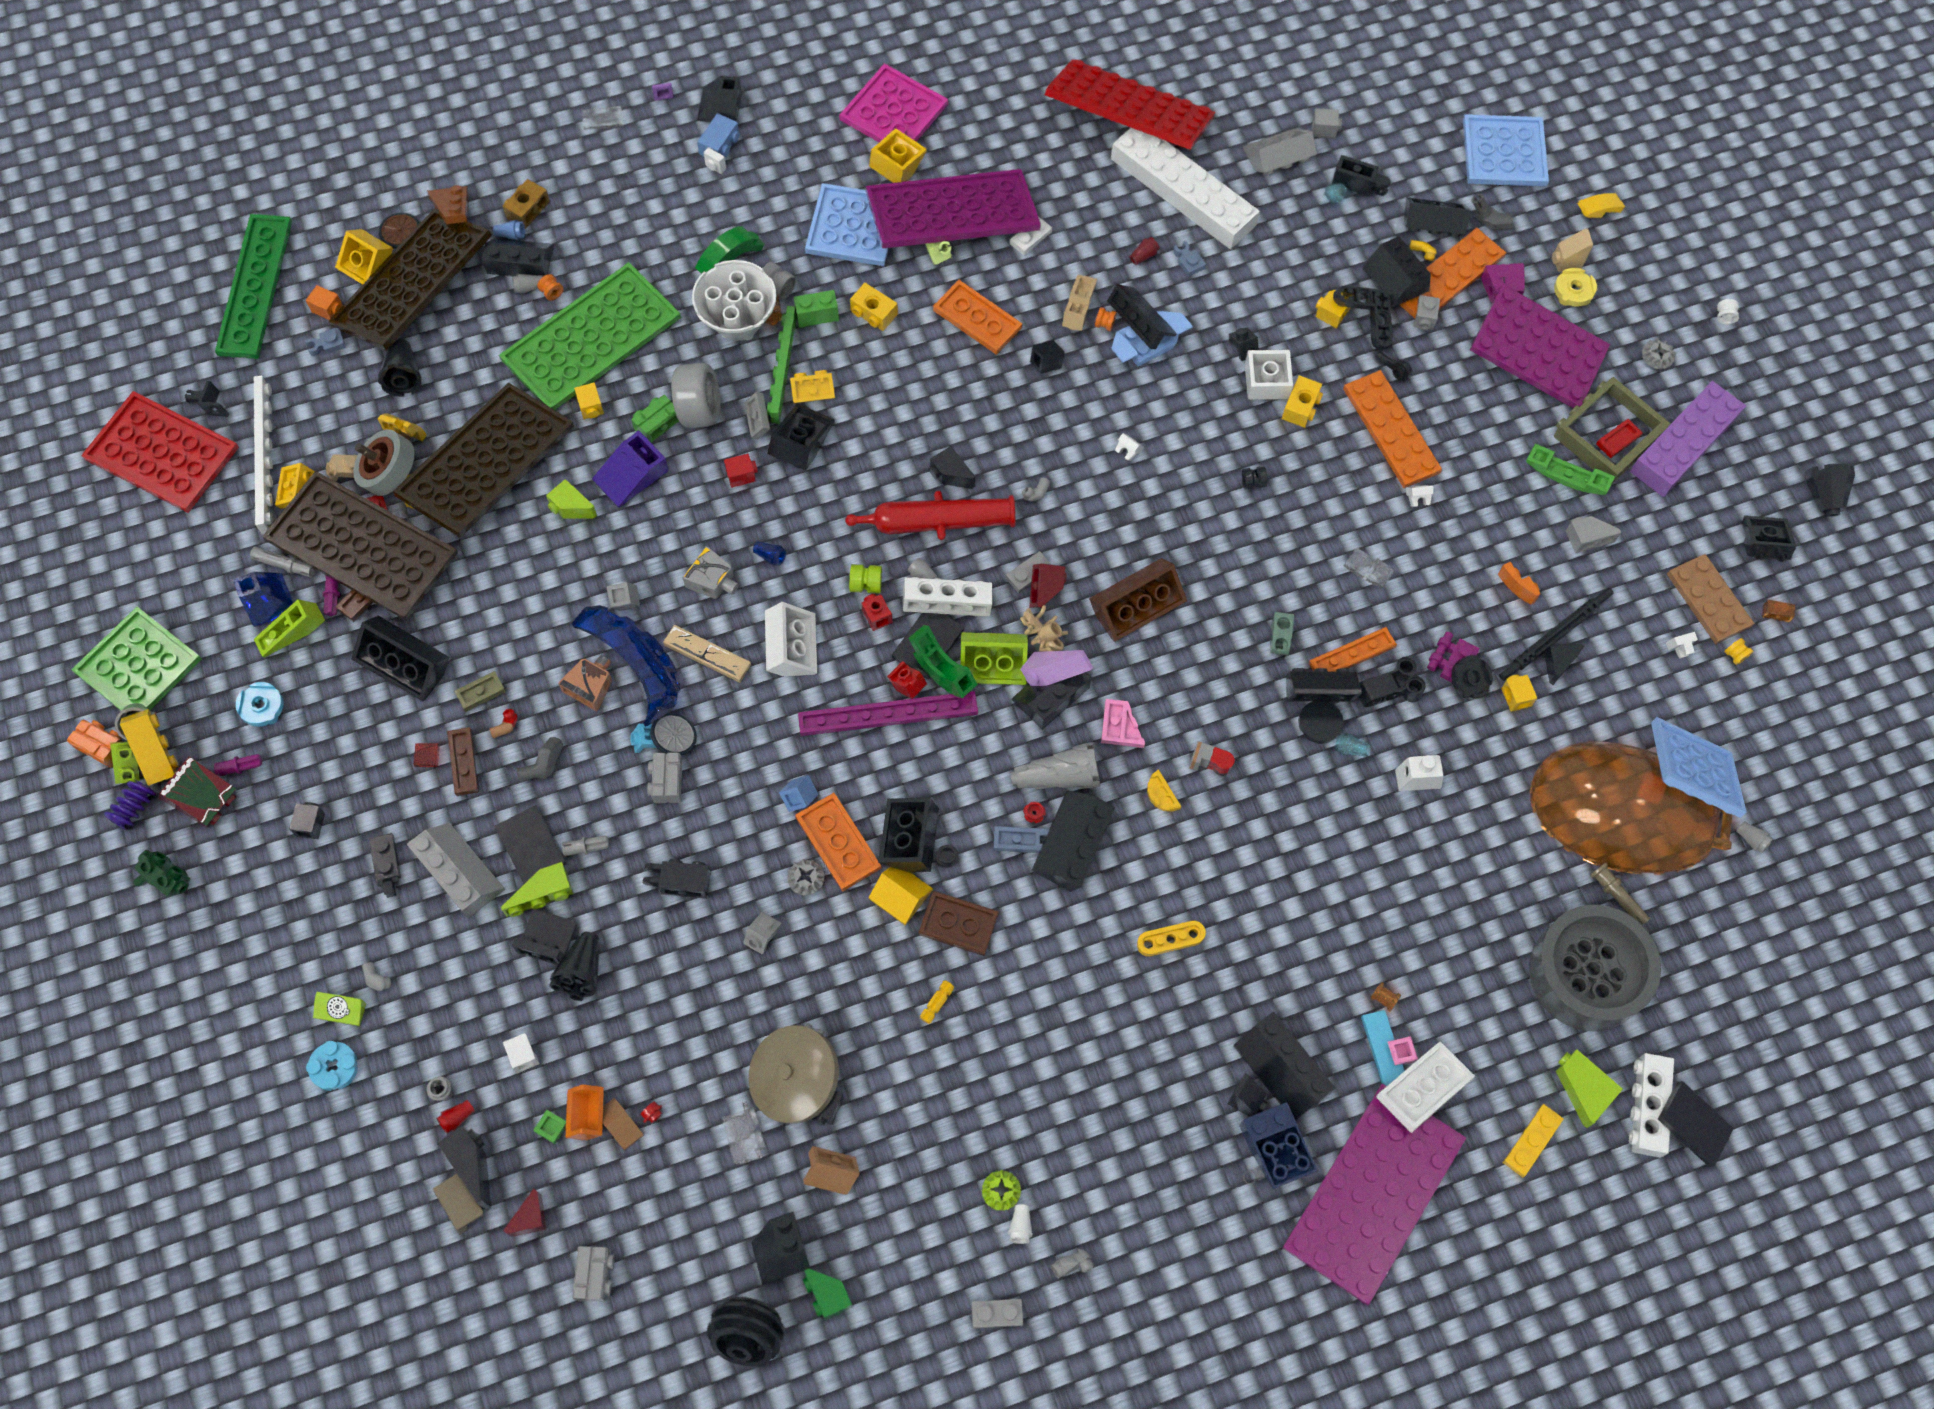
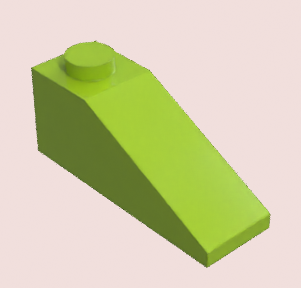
M297 599L255 637L254 641L262 657H267L311 634L325 619L316 603Z

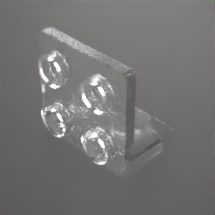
M747 1102L742 1103L744 1111L722 1117L735 1166L762 1158V1150L766 1149L760 1130L756 1131L755 1128L760 1126L754 1107L749 1108Z

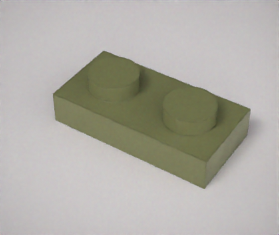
M493 671L454 692L464 711L467 712L506 691L496 672Z

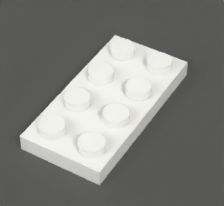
M1438 1042L1385 1087L1376 1098L1412 1133L1472 1081L1475 1075L1441 1042Z

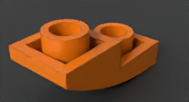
M1511 562L1502 566L1498 575L1504 584L1523 601L1531 605L1534 604L1540 596L1538 585L1532 581L1530 576L1521 579L1519 570L1514 568Z

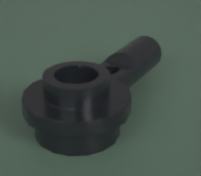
M1381 351L1376 354L1375 358L1392 369L1393 376L1397 380L1406 381L1409 379L1412 368L1408 362L1392 360Z

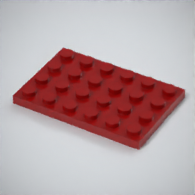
M133 391L81 456L84 460L189 513L238 450L239 446L224 436Z

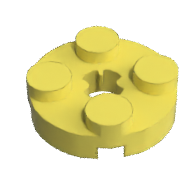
M1568 268L1558 276L1554 284V291L1559 298L1560 304L1578 307L1588 305L1597 291V283L1592 275L1589 277L1585 274V270ZM1575 284L1580 289L1575 290L1572 288V285Z

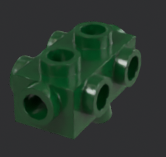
M143 851L139 855L138 862L134 867L141 874L133 880L137 887L148 882L167 897L182 894L189 887L191 879L188 877L187 872L172 864L171 859L161 852Z

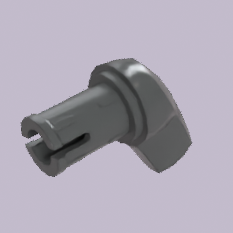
M1477 194L1480 199L1479 201L1476 195L1472 197L1471 202L1477 211L1475 216L1481 224L1493 230L1513 228L1512 214L1499 213L1493 207L1488 206L1483 194Z
M550 737L540 748L535 764L517 768L519 781L524 782L538 777L545 780L550 777L563 748L562 741L559 738Z

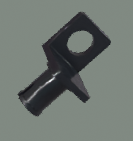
M206 381L203 391H186V393H190L185 394L186 402L197 403L207 415L229 416L227 410L220 403H216L220 391L211 381Z

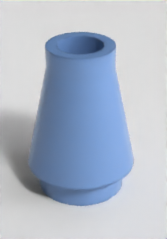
M513 220L494 225L493 233L495 237L520 240V238L525 237V226L523 222Z

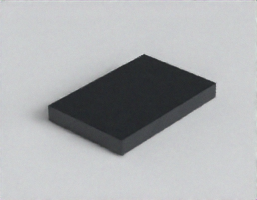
M922 613L892 653V658L899 663L905 662L907 666L921 672L922 676L929 680L930 676L914 657L913 653L915 650L908 638L923 625H927L933 632L940 647L947 654L960 637L961 632L964 631L965 626L944 614Z
M536 805L494 826L524 884L539 869L560 862L563 865L567 864Z
M1684 1081L1676 1083L1658 1117V1120L1708 1167L1716 1165L1734 1130L1727 1121Z

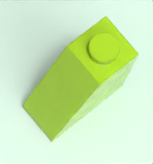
M1576 1049L1573 1053L1569 1054L1566 1052L1558 1061L1561 1066L1556 1070V1073L1582 1124L1588 1128L1598 1120L1623 1088Z

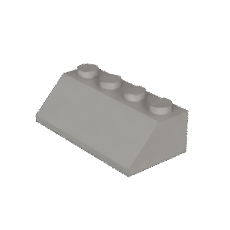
M450 823L426 829L407 843L414 855L468 919L505 890Z

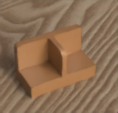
M812 1146L808 1153L811 1167L803 1179L804 1184L847 1195L860 1174L856 1157Z

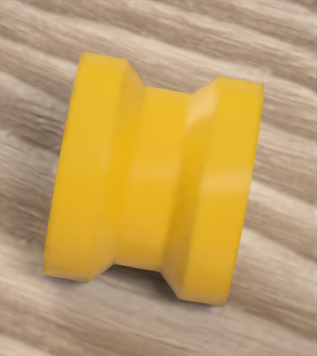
M1740 638L1724 652L1733 658L1735 665H1738L1754 651L1745 645L1743 638Z

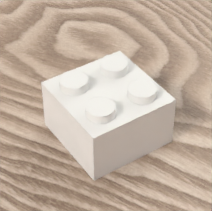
M1248 350L1245 361L1248 400L1289 399L1293 388L1290 350Z

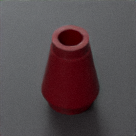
M1144 238L1132 254L1129 255V258L1134 265H1138L1157 255L1160 247L1154 238Z

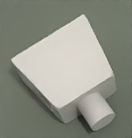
M1439 755L1408 757L1395 770L1398 791L1441 789L1443 770Z

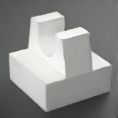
M1123 433L1118 439L1119 443L1115 451L1121 454L1124 449H1127L1128 454L1125 458L1131 461L1137 454L1141 453L1144 447L1129 435Z
M1433 486L1406 487V496L1409 497L1411 506H1418L1419 498L1423 499L1424 505H1430L1431 495L1434 494Z
M1695 632L1675 637L1666 642L1669 651L1675 649L1680 659L1695 653L1692 643L1698 639Z

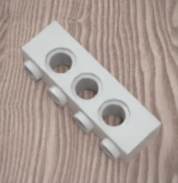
M905 577L903 612L990 617L992 583L941 580L938 578L923 579L918 577Z
M1645 1053L1635 1060L1634 1073L1637 1075L1636 1083H1634L1632 1088L1635 1105L1632 1107L1630 1118L1633 1121V1130L1629 1134V1144L1632 1145L1631 1152L1661 1158L1669 1152L1670 1131L1658 1120V1117L1672 1093L1674 1058ZM1648 1076L1655 1080L1656 1086H1652L1648 1082ZM1646 1100L1653 1102L1654 1110L1647 1106ZM1645 1123L1651 1125L1653 1134L1646 1131Z

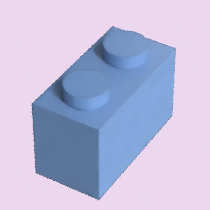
M716 114L697 141L699 155L704 156L705 150L709 147L722 156L727 157L730 148L740 137L738 122Z

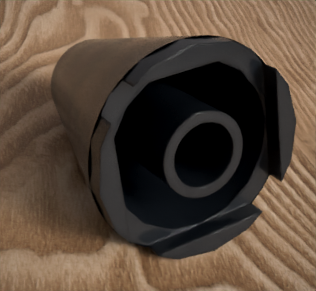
M397 339L387 350L378 375V383L382 386V390L392 396L404 397L406 393L410 392L411 395L415 394L420 389L422 383L412 347L404 339Z

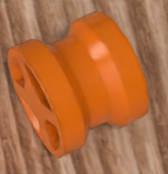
M552 274L545 275L537 284L538 289L544 292V296L549 301L559 298L564 290L563 286L557 282Z
M1100 307L1095 327H1104L1107 331L1111 332L1117 312H1109L1105 308Z

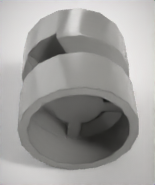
M774 262L767 263L762 269L769 278H772L776 289V296L780 299L787 298L796 285V277L786 270L783 271Z

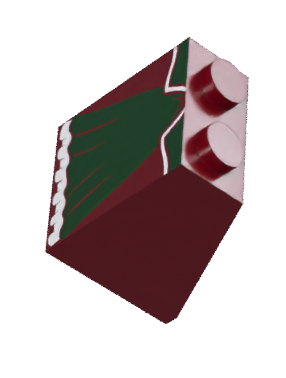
M188 757L161 790L159 799L207 828L209 824L214 826L222 816L219 813L224 805L229 807L234 801L236 795L233 793L236 788L191 757Z

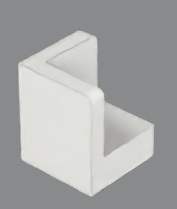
M525 1033L503 1042L512 1069L516 1073L539 1064L537 1055L533 1052L528 1036Z

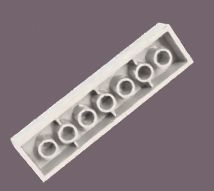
M1130 128L1113 143L1111 160L1230 250L1256 227L1260 213L1257 208L1167 141Z

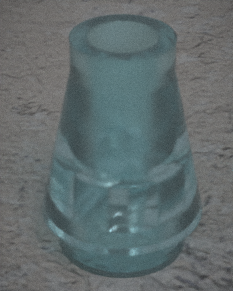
M1348 733L1339 734L1335 745V750L1339 751L1340 754L1364 757L1369 755L1371 748L1370 744Z

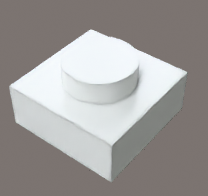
M708 147L704 152L706 166L710 170L722 174L726 170L724 156Z

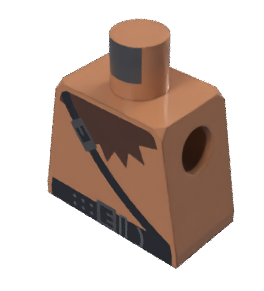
M600 655L595 663L582 659L558 683L561 691L597 712L612 683L610 673L606 671L611 661L603 655Z

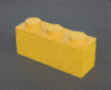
M146 709L121 718L120 726L147 785L149 786L173 777L176 773V768L179 766L175 756L169 755L167 750L169 743L164 734L160 735L157 728L160 727V723L156 714L151 715L150 710Z

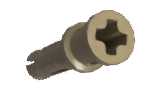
M1604 863L1590 875L1591 878L1595 877L1602 885L1605 893H1610L1627 914L1636 919L1641 925L1651 919L1623 888L1621 879L1616 878L1607 868V863Z

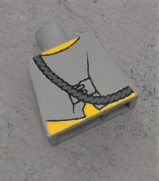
M707 546L682 577L686 588L717 599L723 590L733 595L739 587V584L732 580L734 576L732 567Z

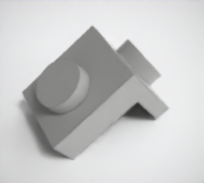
M1419 296L1413 327L1422 330L1434 329L1438 319L1440 298Z
M761 912L748 927L744 944L763 954L766 951L768 942L779 931L781 923Z

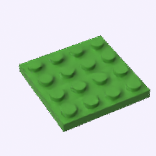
M136 607L71 670L120 711L125 706L133 703L142 704L151 710L202 658L139 607Z

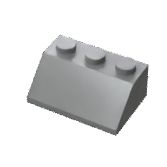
M1297 128L1243 146V150L1255 171L1261 172L1263 175L1272 174L1275 172V169L1280 167L1281 169L1292 167V163L1297 161L1299 163L1307 162L1310 160V157L1317 155L1313 132Z

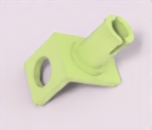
M947 241L925 244L934 265L952 257L950 253L951 246H948L950 243Z

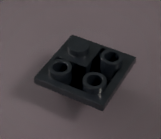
M719 76L703 87L697 117L698 121L711 122L716 114H720L737 122L742 96L740 77Z

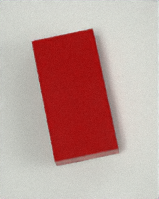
M1627 419L1600 438L1596 445L1611 459L1640 438L1643 432L1630 419Z

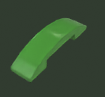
M1538 444L1534 445L1526 462L1535 470L1567 487L1592 494H1607L1615 476L1596 468L1593 472H1590L1554 457L1555 452Z

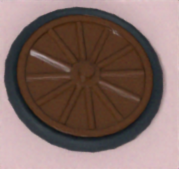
M409 213L392 214L380 224V240L396 249L420 222Z

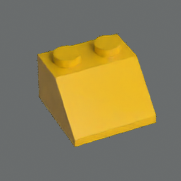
M895 128L871 149L869 167L893 183L906 182L913 176L927 149Z
M363 229L347 230L335 268L359 283L364 284L392 254L393 248Z

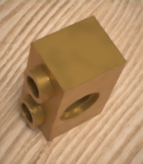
M527 179L518 186L516 192L505 201L502 207L508 220L523 222L526 229L550 203L545 188Z

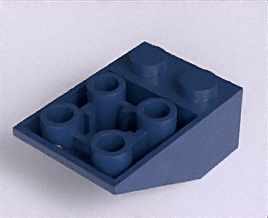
M1287 1102L1246 1118L1240 1123L1239 1127L1246 1143L1272 1189L1318 1171Z

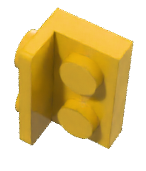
M827 370L815 371V375L807 376L806 373H796L794 378H790L793 404L835 399L832 373H827Z
M302 463L282 467L275 506L280 509L286 508L315 471Z

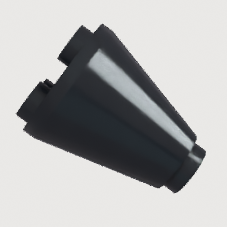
M582 932L581 936H578L551 974L549 984L551 989L569 994V997L575 1001H583L584 997H590L596 993L600 952L599 937L596 934Z

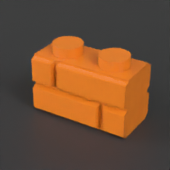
M84 719L81 720L75 728L76 730L67 738V742L80 752L110 768L113 767L110 743L123 742V738L114 730L108 733L104 730L105 727L95 720L91 723Z

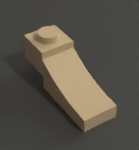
M1077 275L1064 312L1063 327L1082 331L1097 284L1096 278Z

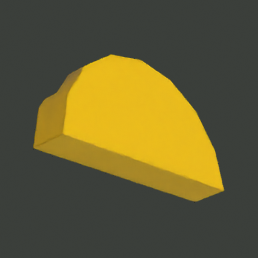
M1158 769L1151 775L1147 784L1149 800L1155 807L1163 811L1173 812L1180 810L1182 806Z

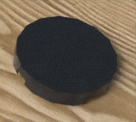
M1475 655L1465 656L1456 661L1452 668V684L1456 692L1463 698L1469 700L1479 699L1490 691L1489 688L1493 683L1492 670L1485 660H1481Z
M1315 700L1308 703L1302 709L1298 718L1300 731L1303 732L1309 741L1317 744H1326L1337 738L1344 725L1340 710L1333 703L1325 700Z

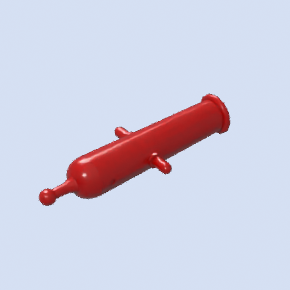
M936 491L934 493V500L885 502L878 505L875 512L870 515L856 516L849 514L846 516L845 522L848 526L863 523L873 524L878 531L884 534L937 531L938 539L944 540L946 538V530L998 525L1015 527V500L1013 495L1000 499L943 500L942 492Z

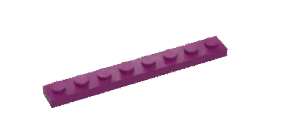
M972 691L963 698L947 694L798 712L800 735L808 736L978 715L975 691Z

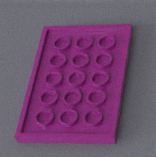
M1503 284L1499 288L1469 350L1574 408L1576 405L1580 407L1583 404L1582 401L1589 392L1610 344Z

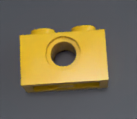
M864 283L850 298L852 313L856 317H861L868 321L872 327L879 328L882 331L898 315V303L867 283Z
M1299 375L1281 419L1305 428L1308 420L1312 421L1316 412V409H1313L1314 405H1319L1323 393L1320 392L1322 384Z

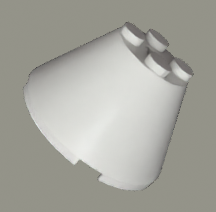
M729 260L715 264L714 268L708 272L704 271L699 276L692 291V302L700 320L720 333L724 338L735 341L751 340L775 307L776 289L772 278H769L758 265L742 260Z

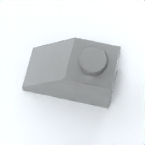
M1592 516L1573 519L1565 531L1575 553L1615 543L1621 534L1619 528Z

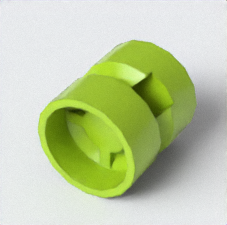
M851 564L850 592L862 593L864 590H867L868 593L880 594L882 566L869 565L868 568H865L864 565Z

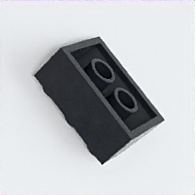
M1406 197L1404 225L1408 227L1409 231L1420 232V229H1425L1430 234H1440L1441 231L1448 232L1449 236L1460 237V234L1466 235L1471 210L1466 204Z
M1400 236L1382 243L1363 266V270L1379 290H1384L1389 294L1393 307L1430 291L1431 273Z
M493 238L485 243L481 260L486 274L502 276L525 274L542 275L544 277L548 275L554 244Z
M1293 668L1286 675V702H1312L1315 700L1353 702L1362 694L1357 672H1350L1348 668L1336 669V672H1328L1326 668H1316L1314 671H1305V668Z
M1085 672L1047 686H1030V684H1027L1012 698V701L1043 730L1090 688L1091 677Z
M930 797L887 798L878 861L880 864L907 872H931L939 808Z

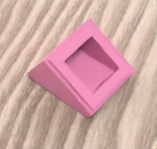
M1411 1036L1387 1042L1394 1065L1411 1064L1418 1060Z

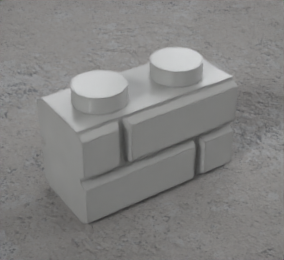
M654 753L653 761L648 763V772L652 774V782H648L647 785L648 796L652 797L654 803H680L682 786L681 754Z
M578 1247L572 1297L574 1300L606 1302V1296L611 1295L612 1281L608 1280L609 1270L614 1268L615 1257L611 1254L609 1248Z

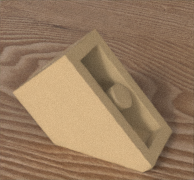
M1583 229L1558 243L1555 252L1552 254V261L1556 264L1558 272L1568 268L1582 269L1593 247L1589 229Z

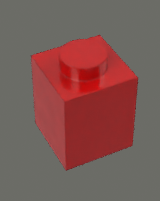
M749 453L724 459L731 488L756 482L754 473H758L755 460H750Z

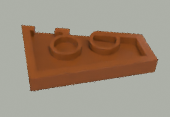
M455 185L450 188L427 191L430 201H433L434 207L439 210V214L446 224L467 222L469 197L467 186Z

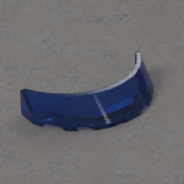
M601 605L585 607L572 622L574 628L587 632L609 645L634 670L643 685L648 702V712L643 725L647 727L670 712L677 704L680 683L676 681V668L660 643L648 631L642 632L635 626L636 622L627 616L619 617L608 612V607Z

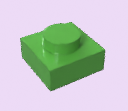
M546 1110L533 1131L556 1144L566 1128V1121Z

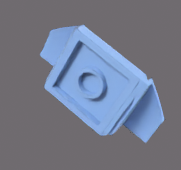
M1157 311L1177 333L1175 337L1164 335L1157 349H1150L1134 330L1127 326L1116 331L1112 351L1122 363L1132 359L1137 366H1140L1172 350L1175 344H1177L1178 335L1193 328V326L1182 313Z

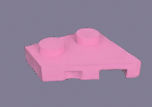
M1105 700L1101 743L1144 748V738L1141 737L1138 724L1131 713L1132 710L1128 701Z

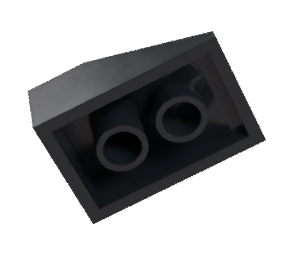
M797 403L771 434L767 454L797 468L806 470L815 459L835 419Z
M462 1125L437 1144L476 1203L488 1211L491 1209L487 1158L482 1148L485 1143L472 1128L468 1130Z

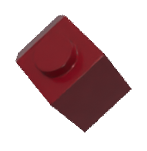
M1042 563L1033 565L1029 608H1042L1043 605L1064 588L1067 579L1065 566Z

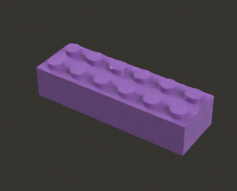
M1711 381L1638 458L1630 472L1662 497H1665L1737 420L1746 405L1714 381Z

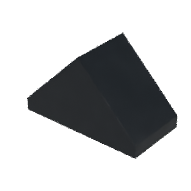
M1582 644L1552 645L1547 649L1544 657L1550 684L1554 685L1585 646Z

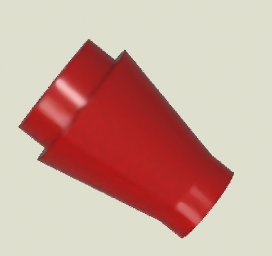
M465 1100L463 1103L440 1112L441 1115L436 1119L442 1129L448 1134L458 1129L475 1110L470 1102Z

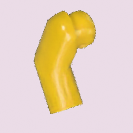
M1416 240L1410 241V250L1424 252L1425 260L1433 261L1435 259L1437 251L1430 244Z

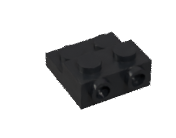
M1744 516L1742 524L1746 537L1743 543L1747 556L1755 557L1757 560L1774 558L1779 562L1791 560L1796 544L1788 519Z

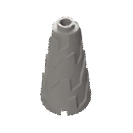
M1093 742L1074 746L1072 749L1059 752L1053 756L1030 761L1031 763L1015 767V771L1011 772L1012 784L1017 785L1018 788L1079 787V789L1100 787Z

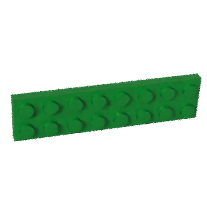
M250 214L215 348L217 356L259 359L292 225L290 217Z

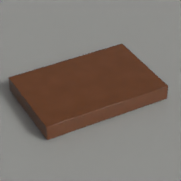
M933 891L918 935L985 956L999 911Z

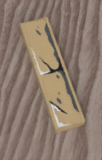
M676 625L672 627L663 642L664 646L741 683L751 666V662Z

